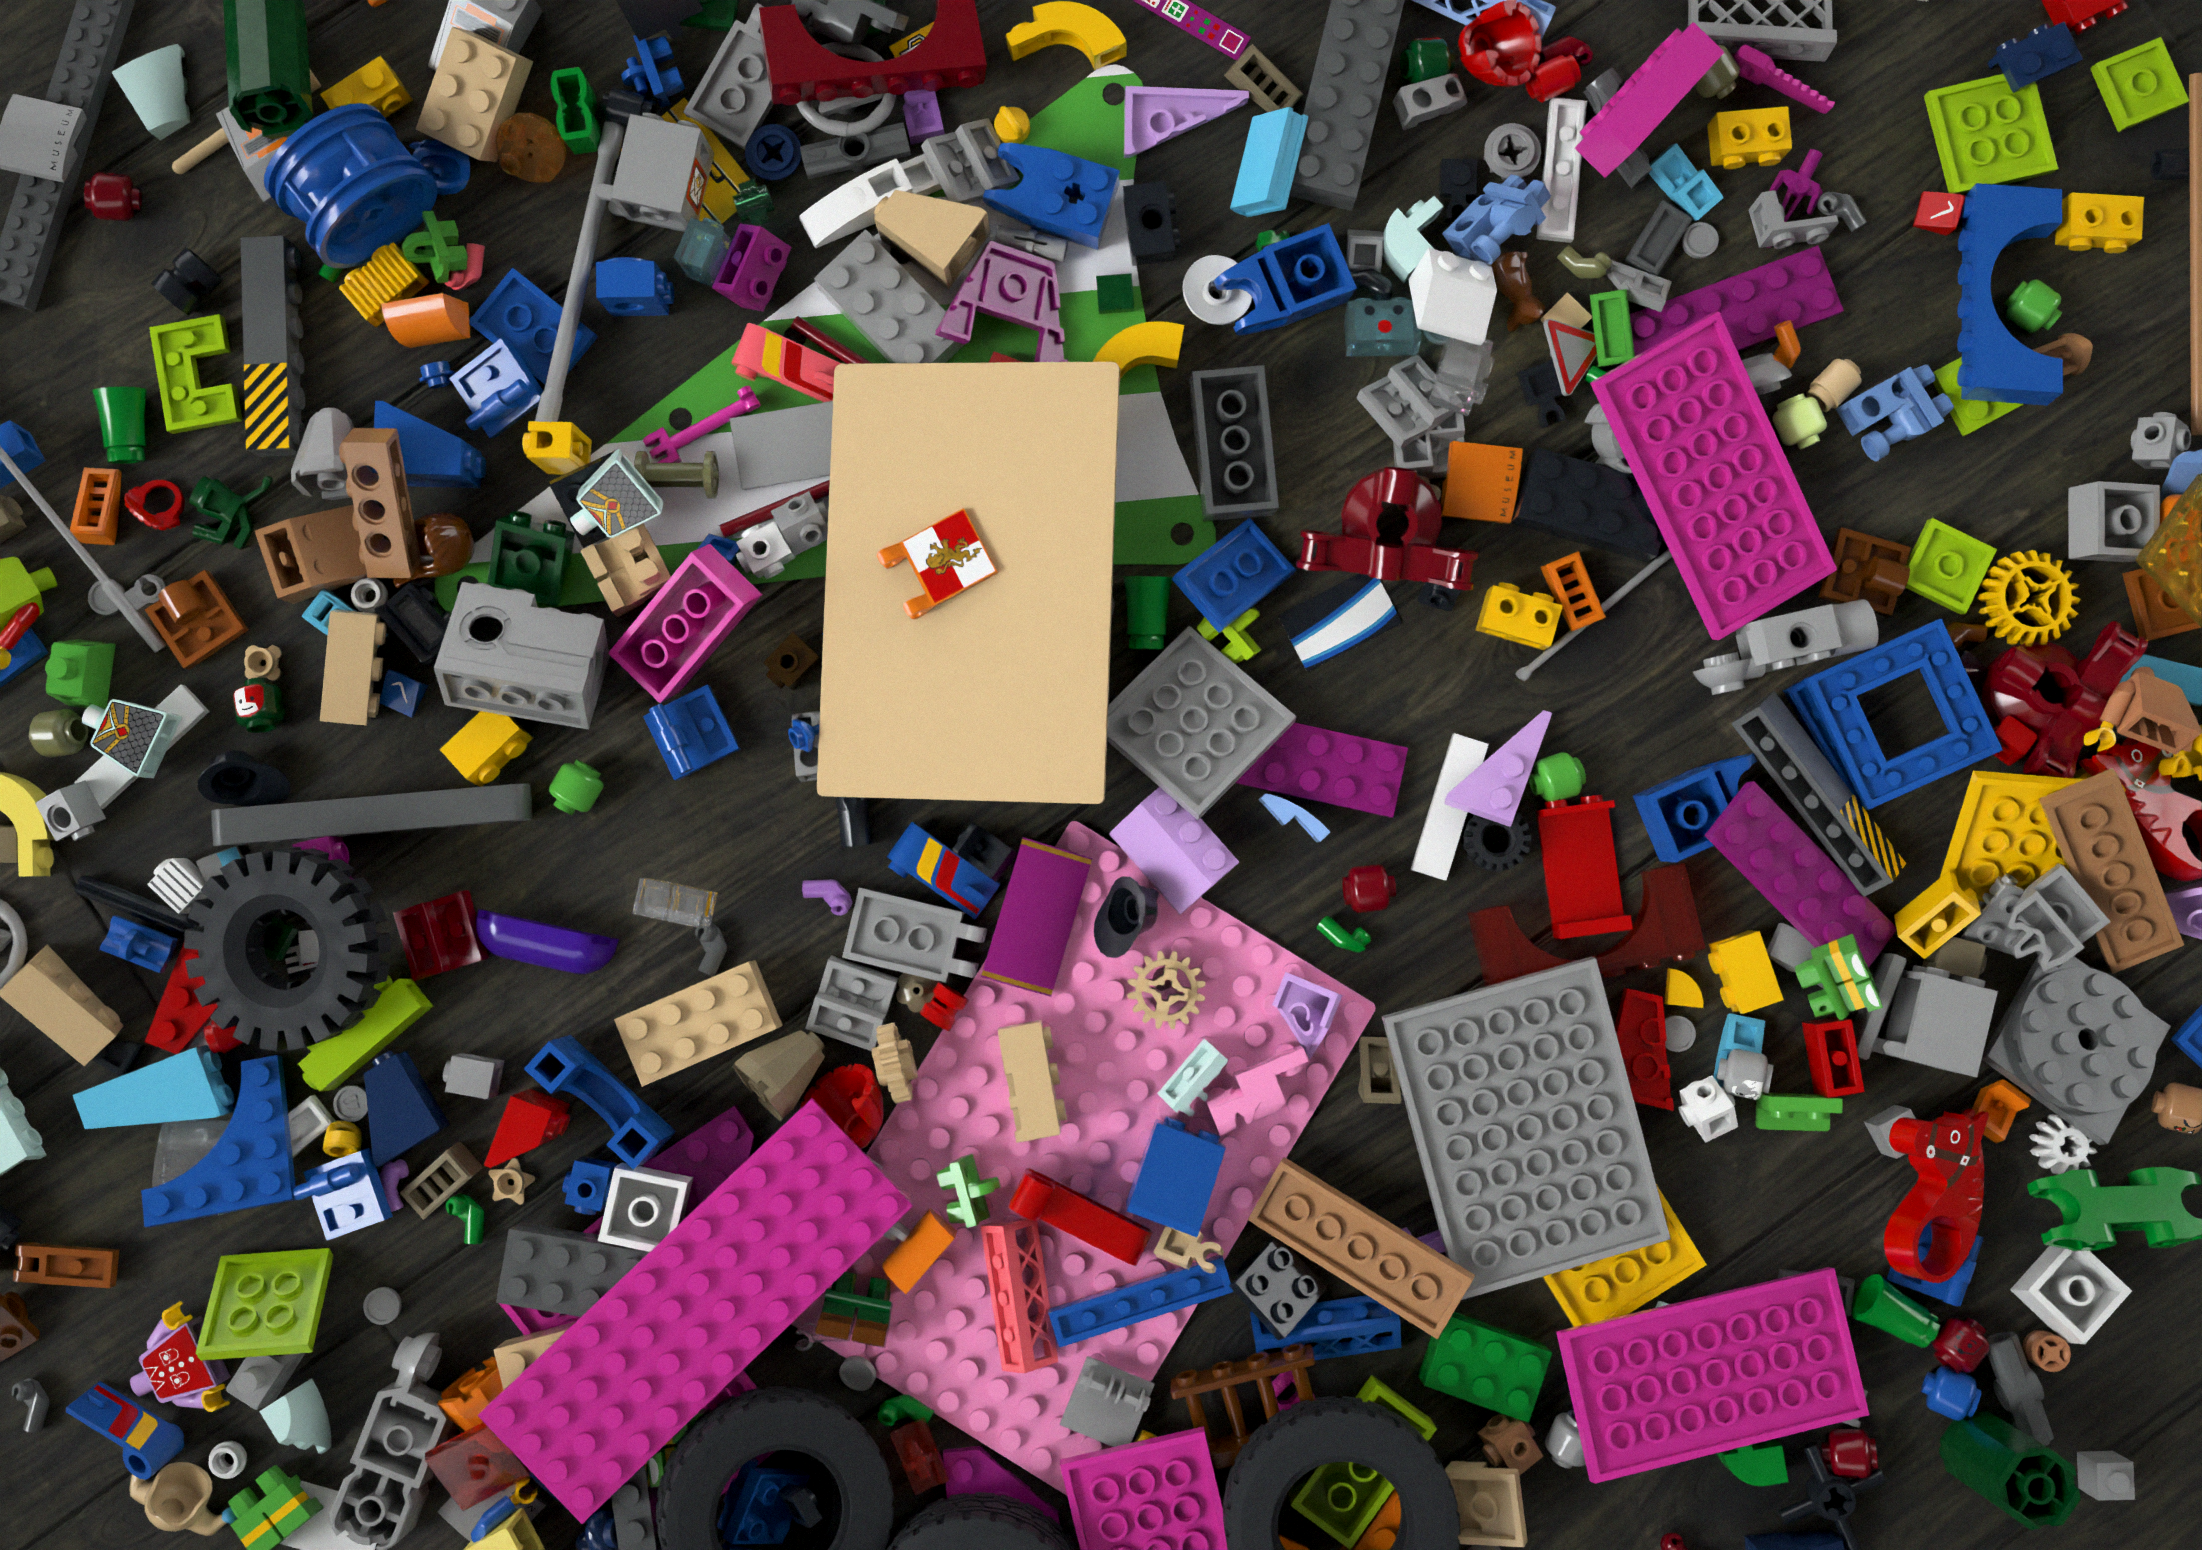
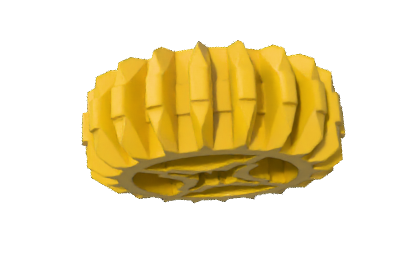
M2034 550L2026 551L2024 555L2020 551L2012 553L2009 558L1999 559L1997 561L1998 567L1994 566L1987 570L1986 573L1990 579H1984L1980 584L1987 592L1979 594L1977 597L1978 600L1986 602V607L1981 608L1978 613L1989 614L1990 619L1986 621L1985 625L1987 627L1996 625L1997 629L1994 636L2001 638L2007 635V644L2013 645L2020 642V644L2025 643L2026 646H2032L2034 642H2039L2040 645H2045L2048 639L2051 641L2058 639L2061 636L2060 631L2068 630L2071 624L2067 619L2075 618L2079 614L2071 608V605L2078 604L2081 600L2076 596H2072L2071 592L2076 590L2079 584H2069L2067 580L2071 577L2073 571L2061 572L2060 569L2063 561L2055 560L2050 563V554L2043 553L2039 556ZM2021 571L2038 576L2043 583H2034L2029 576L2025 577ZM2006 589H2007V591H2008V593H2009V600H2008L2007 603H2006ZM2037 592L2036 594L2031 596V599L2027 602L2026 605L2020 606L2022 603L2026 601V598L2030 596V593ZM2050 595H2051V608H2050V606H2049V604H2048V599H2049V596H2050ZM2018 613L2024 615L2028 621L2032 620L2036 627L2022 624L2013 615Z

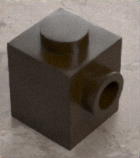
M792 632L763 663L770 669L766 676L780 689L786 685L794 691L822 662V658L797 634Z

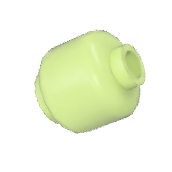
M1804 393L1776 405L1778 411L1774 413L1772 419L1783 444L1788 446L1797 444L1801 450L1820 441L1818 434L1826 429L1827 422L1815 398H1805Z

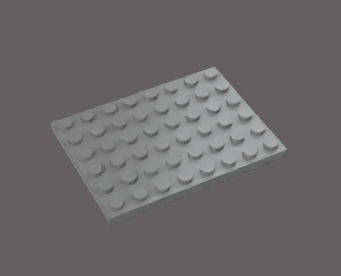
M1591 956L1382 1016L1446 1256L1475 1275L1461 1300L1670 1240L1595 957Z

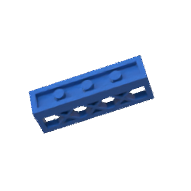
M1368 1295L1314 1303L1290 1333L1279 1341L1257 1316L1250 1312L1256 1353L1264 1352V1349L1278 1347L1282 1351L1286 1346L1295 1343L1305 1345L1306 1343L1316 1342L1318 1344L1313 1347L1315 1360L1401 1348L1399 1315ZM1392 1331V1336L1374 1337L1378 1333ZM1342 1338H1354L1350 1342H1338Z

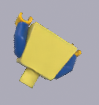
M530 1477L520 1478L516 1483L515 1493L508 1498L505 1495L483 1513L471 1531L472 1540L464 1550H545L524 1508L517 1510L515 1507L519 1503L529 1504L536 1498L537 1488L528 1495H524L519 1491L528 1484Z

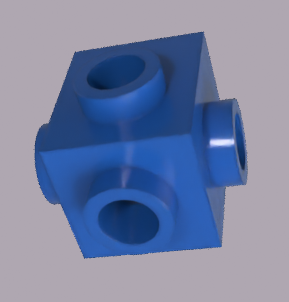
M587 1156L574 1160L572 1171L566 1173L562 1191L567 1193L565 1204L575 1206L574 1211L588 1215H595L597 1211L605 1209L614 1168L618 1166V1163Z

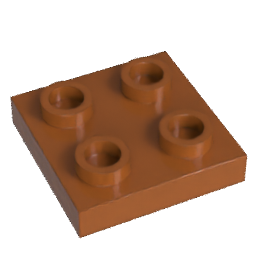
M207 570L201 571L188 581L180 580L168 585L158 594L159 600L145 609L182 667L188 670L249 630L211 572Z

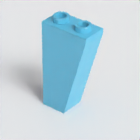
M208 1045L189 1049L73 1095L85 1129L208 1119L234 1112V1095L231 1088L224 1083L221 1075L222 1063L217 1053L214 1054Z

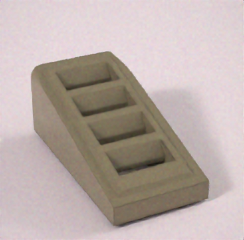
M1253 44L1241 54L1224 74L1239 90L1249 91V98L1267 112L1286 107L1292 108L1303 95ZM1250 63L1254 68L1248 75H1245L1242 71ZM1261 72L1266 77L1257 86L1253 80ZM1271 82L1275 83L1277 86L1267 96L1263 91ZM1282 91H1285L1288 95L1277 106L1273 101Z
M457 1142L404 1188L400 1194L424 1220L482 1169V1165L463 1143ZM441 1166L455 1181L454 1183L440 1169ZM429 1177H431L437 1183V1185L444 1191L443 1193H441L437 1189V1187L429 1180ZM421 1186L425 1190V1192L433 1199V1202L431 1204L417 1189V1187Z

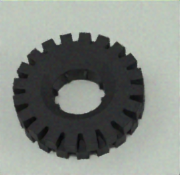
M301 847L279 848L245 855L246 858L235 859L220 868L223 875L211 876L201 888V891L208 898L193 902L188 918L200 924L199 927L185 930L184 948L198 950L199 958L185 961L189 979L203 976L205 980L204 985L194 990L195 995L202 1007L215 1003L218 1005V1008L210 1018L222 1029L237 1026L233 1035L234 1038L248 1045L260 1041V1049L273 1051L287 1047L289 1051L317 1044L343 1034L342 1031L353 1028L364 1019L365 1016L361 1011L373 1008L382 993L374 987V984L387 981L390 963L380 961L379 954L391 951L390 933H377L376 924L386 921L387 918L381 903L367 904L366 899L374 893V890L364 877L351 880L349 877L354 868L343 860L335 859L328 861L329 853L314 848L301 850ZM279 911H282V914L295 912L301 915L316 933L319 943V960L316 969L310 973L311 977L304 984H301L300 980L288 982L282 979L271 968L264 950L265 931L268 924L273 922L272 918Z

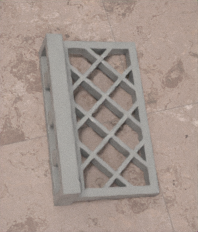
M1688 0V26L1694 22L1717 45L1726 46L1731 55L1735 54L1741 46L1748 45L1769 56L1771 59L1825 62L1837 44V30L1833 29L1832 0H1799L1806 9L1798 16L1784 4L1787 0H1766L1771 7L1763 14L1749 2L1750 0H1733L1736 5L1727 12L1714 0H1700L1699 4L1698 0ZM1706 6L1719 19L1714 23L1698 22V12ZM1741 8L1754 21L1750 25L1739 24L1731 16ZM1777 10L1789 24L1785 27L1774 26L1766 18ZM1812 12L1822 22V29L1809 28L1802 19Z

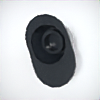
M239 750L226 751L211 758L209 766L201 772L197 780L198 791L202 796L211 802L247 807L274 805L286 800L290 793V781L283 772L275 767L257 763L252 755Z
M1122 876L1115 880L1094 922L1095 943L1102 954L1111 958H1118L1126 954L1137 936L1154 926L1158 916L1156 901L1159 892L1157 890L1140 886L1131 877Z

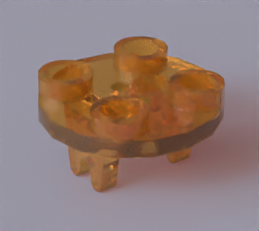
M517 113L507 117L498 128L495 143L498 156L500 157V165L507 174L515 175L529 182L543 183L552 181L564 167L567 155L565 142L557 128L547 119L533 113Z

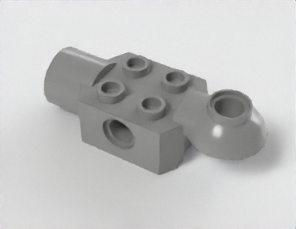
M1865 599L1754 621L1736 630L1741 660H1739L1738 652L1703 660L1705 668L1693 671L1692 673L1700 683L1711 688L1712 695L1745 688V680L1762 677L1765 673L1796 665L1794 659H1796L1797 666L1826 658L1872 649L1878 643L1876 616L1869 602Z

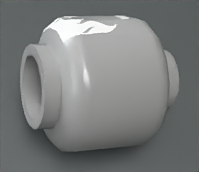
M1733 1049L1729 1053L1728 1059L1720 1058L1717 1079L1724 1081L1723 1088L1726 1093L1756 1100L1762 1096V1093H1769L1773 1065L1768 1064V1059L1764 1054Z

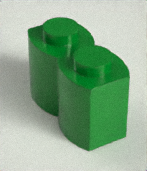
M579 67L553 71L551 90L556 103L559 105L556 123L561 137L575 155L598 151L602 133L599 123L594 117L597 101L592 86Z

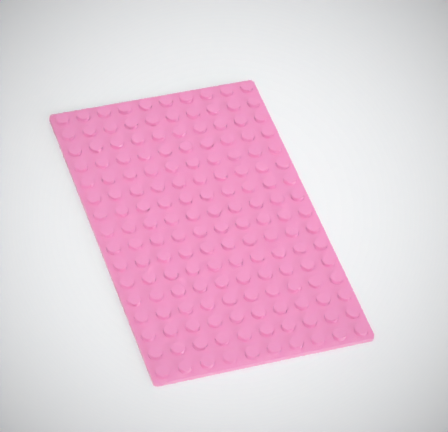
M1077 821L1069 823L1055 847L1093 859L1052 996H1046L983 978L981 975L985 965L984 962L964 994L969 1000L965 1008L958 1011L955 1015V1024L950 1031L942 1030L918 1069V1078L912 1079V1100L897 1103L866 1154L870 1159L883 1167L881 1171L913 1203V1207L898 1222L911 1230L931 1207L958 1231L955 1239L907 1294L902 1292L893 1283L882 1268V1262L901 1242L898 1238L892 1241L882 1236L845 1271L857 1274L855 1295L867 1297L871 1277L891 1282L889 1301L893 1303L886 1348L851 1341V1339L846 1341L815 1334L826 1290L791 1323L846 1359L851 1356L867 1359L874 1366L877 1378L899 1392L914 1397L933 1409V1413L1065 1495L1067 1493L1060 1468V1459L1112 1447L1060 1425L1086 1357H1092L1151 1382L1198 1304L1060 1348L1055 1336L1058 1355L1057 1363L1028 1373L1002 1371L981 1225L991 1222L1009 1223L1025 1218L1012 1211L1008 1206L1026 1168H1030L1144 1225L1153 1232L1137 1266H1134L1039 1219L1037 1223L1050 1308L1181 1267L1158 1258L1154 1254L1165 1225L1127 1212L1126 1199L1155 1120L1164 1121L1165 1117L1169 1116L1186 1123L1185 1129L1198 1134L1200 1129H1204L1221 1136L1219 1142L1223 1143L1226 1147L1199 1231L1204 1236L1201 1244L1205 1242L1219 1244L1224 1251L1223 1260H1225L1247 1224L1250 1214L1283 1157L1287 1158L1376 1009L1375 1004L1202 897L1179 915L1159 892L1156 901L1158 916L1154 926L1150 930L1139 934L1126 954L1118 958L1105 956L1100 952L1095 943L1094 922L1115 880L1122 876L1131 877L1140 886L1157 889L1120 847ZM1160 950L1167 959L1170 958L1172 951H1177V961L1179 962L1185 957H1189L1191 960L1188 968L1191 970L1199 967L1201 971L1195 976V979L1205 981L1206 984L1204 987L1198 988L1197 993L1205 996V1001H1195L1194 1005L1200 1011L1198 1015L1189 1011L1186 1014L1189 1023L1185 1024L1179 1018L1175 1020V1029L1170 1028L1168 1021H1163L1161 1028L1157 1029L1155 1026L1156 1019L1151 1018L1147 1023L1142 1022L1145 1012L1141 1010L1134 1013L1132 1008L1138 1001L1137 999H1128L1127 996L1128 993L1135 991V986L1128 984V979H1137L1139 976L1133 967L1137 965L1144 968L1146 966L1144 960L1146 955L1152 961L1157 960V952ZM1165 965L1154 968L1145 978H1157L1163 974ZM1178 968L1176 977L1181 986L1191 988L1188 977ZM1285 972L1343 995L1328 1032L1311 1059L1307 1056L1309 1062L1302 1064L1303 1070L1286 1078H1283L1281 1073L1275 1075L1286 1101L1280 1110L1250 1124L1245 1122L1240 1113H1236L1235 1123L1237 1128L1220 1135L1207 1101L1216 1098L1231 1087H1234V1090L1239 1088L1234 1072L1300 1045L1277 1007L1272 1005ZM1165 980L1164 985L1149 986L1161 992V999H1167L1169 994H1183V992H1179L1171 986V980ZM1142 991L1145 1003L1155 1011L1156 1000L1153 995ZM1179 1000L1172 1004L1168 1014L1182 1009L1187 1001ZM1042 1019L1043 1028L1050 1026L1054 1048L1047 1049L1050 1063L1057 1062L1060 1084L1054 1085L1056 1099H1064L1067 1120L1061 1121L1060 1135L1016 1143L1014 1133L1016 1126L1013 1110L1010 1109V1094L1004 1072L998 1028ZM1205 1039L1229 1061L1222 1068L1220 1074L1206 1088L1202 1089L1208 1095L1207 1100L1203 1101L1200 1097H1196L1189 1106L1195 1111L1193 1116H1188L1180 1110L1175 1112L1157 1093L1200 1042ZM973 1154L980 1180L998 1177L1001 1188L994 1189V1192L984 1195L990 1218L979 1222L977 1226L967 1228L966 1223L949 1222L946 1211L947 1204L959 1200L956 1188L942 1190L936 1174L962 1156ZM1026 1227L1015 1230L1017 1246L1022 1250L1028 1241ZM1210 1253L1207 1255L1206 1259L1216 1256L1218 1254ZM1026 1264L1022 1272L1023 1283L1029 1286L1033 1273L1032 1268ZM1032 1300L1027 1312L1029 1320L1034 1323L1038 1315V1307ZM859 1309L856 1310L854 1325L856 1324ZM1037 1337L1033 1345L1035 1359L1045 1356L1043 1340Z

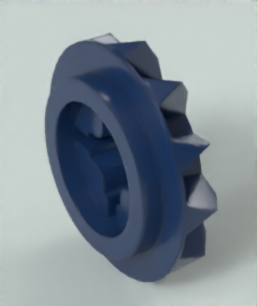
M777 124L762 126L753 132L746 144L745 157L747 164L755 175H758L767 182L769 180H779L782 182L785 177L795 174L797 166L802 162L801 144L797 136L785 126ZM765 144L774 150L782 147L780 150L782 163L774 158L766 161L769 155L764 146Z

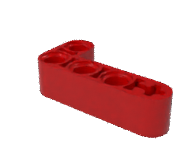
M1026 1168L1008 1206L1012 1211L1029 1220L1038 1222L1041 1219L1134 1266H1137L1153 1234L1144 1225L1030 1168Z

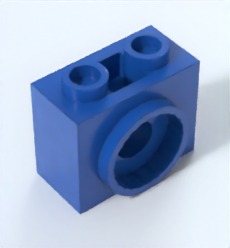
M619 257L608 259L604 262H596V298L613 317L669 315V304L674 303L673 283L668 282L665 272L661 271L655 261L633 257Z

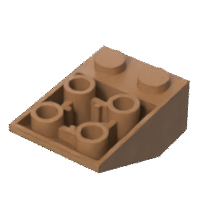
M354 505L289 518L255 530L277 599L295 604L317 596L322 589L332 591L367 577L365 564H362L359 558V548L361 545L359 531H355L353 527Z

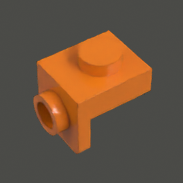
M2003 1079L1981 1088L1972 1109L1975 1110V1115L1981 1111L1989 1113L1983 1135L1994 1143L2005 1140L2016 1113L2029 1107L2031 1099L2022 1093L2017 1086Z

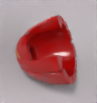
M1517 0L1499 2L1482 12L1475 20L1466 25L1460 33L1458 47L1461 53L1460 59L1466 69L1477 79L1500 87H1514L1525 83L1532 77L1531 74L1535 72L1534 68L1538 66L1540 60L1538 54L1541 52L1542 42L1541 34L1537 33L1539 29L1538 23L1534 15H1530L1531 11L1526 5H1522V2H1517Z
M849 1064L847 1067L841 1066L836 1068L834 1073L828 1072L816 1082V1087H811L804 1097L805 1101L801 1103L800 1109L813 1098L860 1149L866 1147L871 1140L876 1138L883 1122V1097L874 1073L867 1066L861 1064H854L852 1066Z

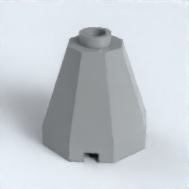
M323 408L316 412L309 420L291 469V483L303 495L313 497L314 490L322 492V499L337 500L350 498L346 491V480L348 477L346 464H343L340 460L339 447L340 443L354 426L346 413H342L339 409ZM367 466V468L372 472L371 466Z

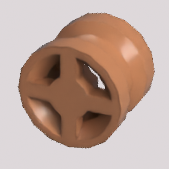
M2041 1329L2034 1330L2025 1337L2022 1348L2026 1359L2032 1364L2039 1366L2045 1371L2057 1372L2064 1369L2070 1362V1347L2061 1337Z

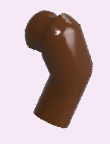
M1952 622L1946 627L1955 649L1964 641L1983 643L1987 637L1986 625Z

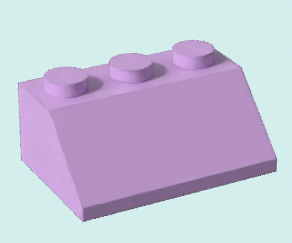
M1160 787L1143 800L1109 833L1113 840L1179 915L1239 863L1201 818L1197 820Z

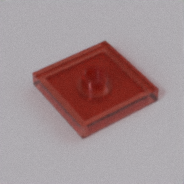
M484 1422L425 1452V1462L462 1511L530 1476L529 1469Z

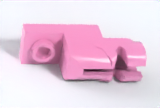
M1299 1045L1234 1072L1239 1088L1234 1090V1087H1231L1216 1098L1207 1101L1220 1135L1237 1128L1235 1123L1236 1113H1240L1245 1122L1250 1124L1280 1110L1286 1101L1275 1075L1281 1073L1283 1078H1286L1303 1070L1302 1064L1309 1061L1302 1046Z

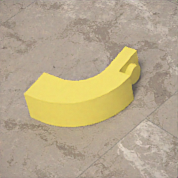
M0 772V811L11 819L17 831L19 877L50 876V868L54 862L50 840L55 839L35 804L47 795L27 779L10 773Z

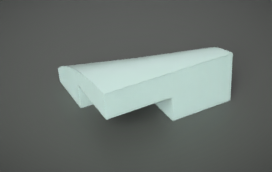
M178 44L147 53L112 71V74L147 130L160 141L190 123L189 106L185 102V95L188 91L187 79L183 77L181 58L185 57V53Z
M312 1378L259 1411L280 1444H294L303 1450L315 1445L318 1454H323L331 1448V1430L328 1414Z

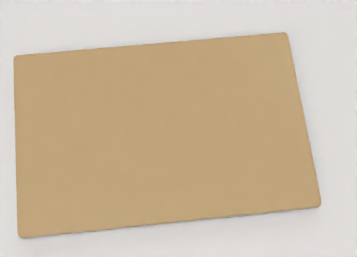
M1117 363L839 364L835 367L817 792L819 795L825 797L1101 804L1105 800L1120 368ZM964 508L998 573L935 606L923 616L911 619L906 614L903 604L912 598L926 594L907 557L894 567L886 569L879 562L877 553Z

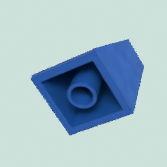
M375 401L374 428H397L408 487L481 488V478H485L486 460L482 457L480 451L461 438L384 401ZM373 468L372 472L378 474L377 471Z
M1166 1116L1164 1121L1156 1119L1126 1199L1127 1212L1197 1237L1226 1147L1223 1143L1219 1142L1221 1136L1200 1129L1199 1133L1196 1134L1185 1129L1186 1123Z

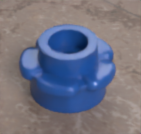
M448 361L429 363L420 367L422 377L419 378V381L421 383H428L430 389L445 387L451 384L449 378L454 375V371L450 370Z

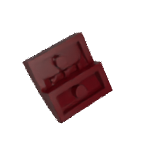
M469 890L460 891L430 902L420 903L393 913L413 981L425 979L489 958L487 949L483 946L477 934V916Z

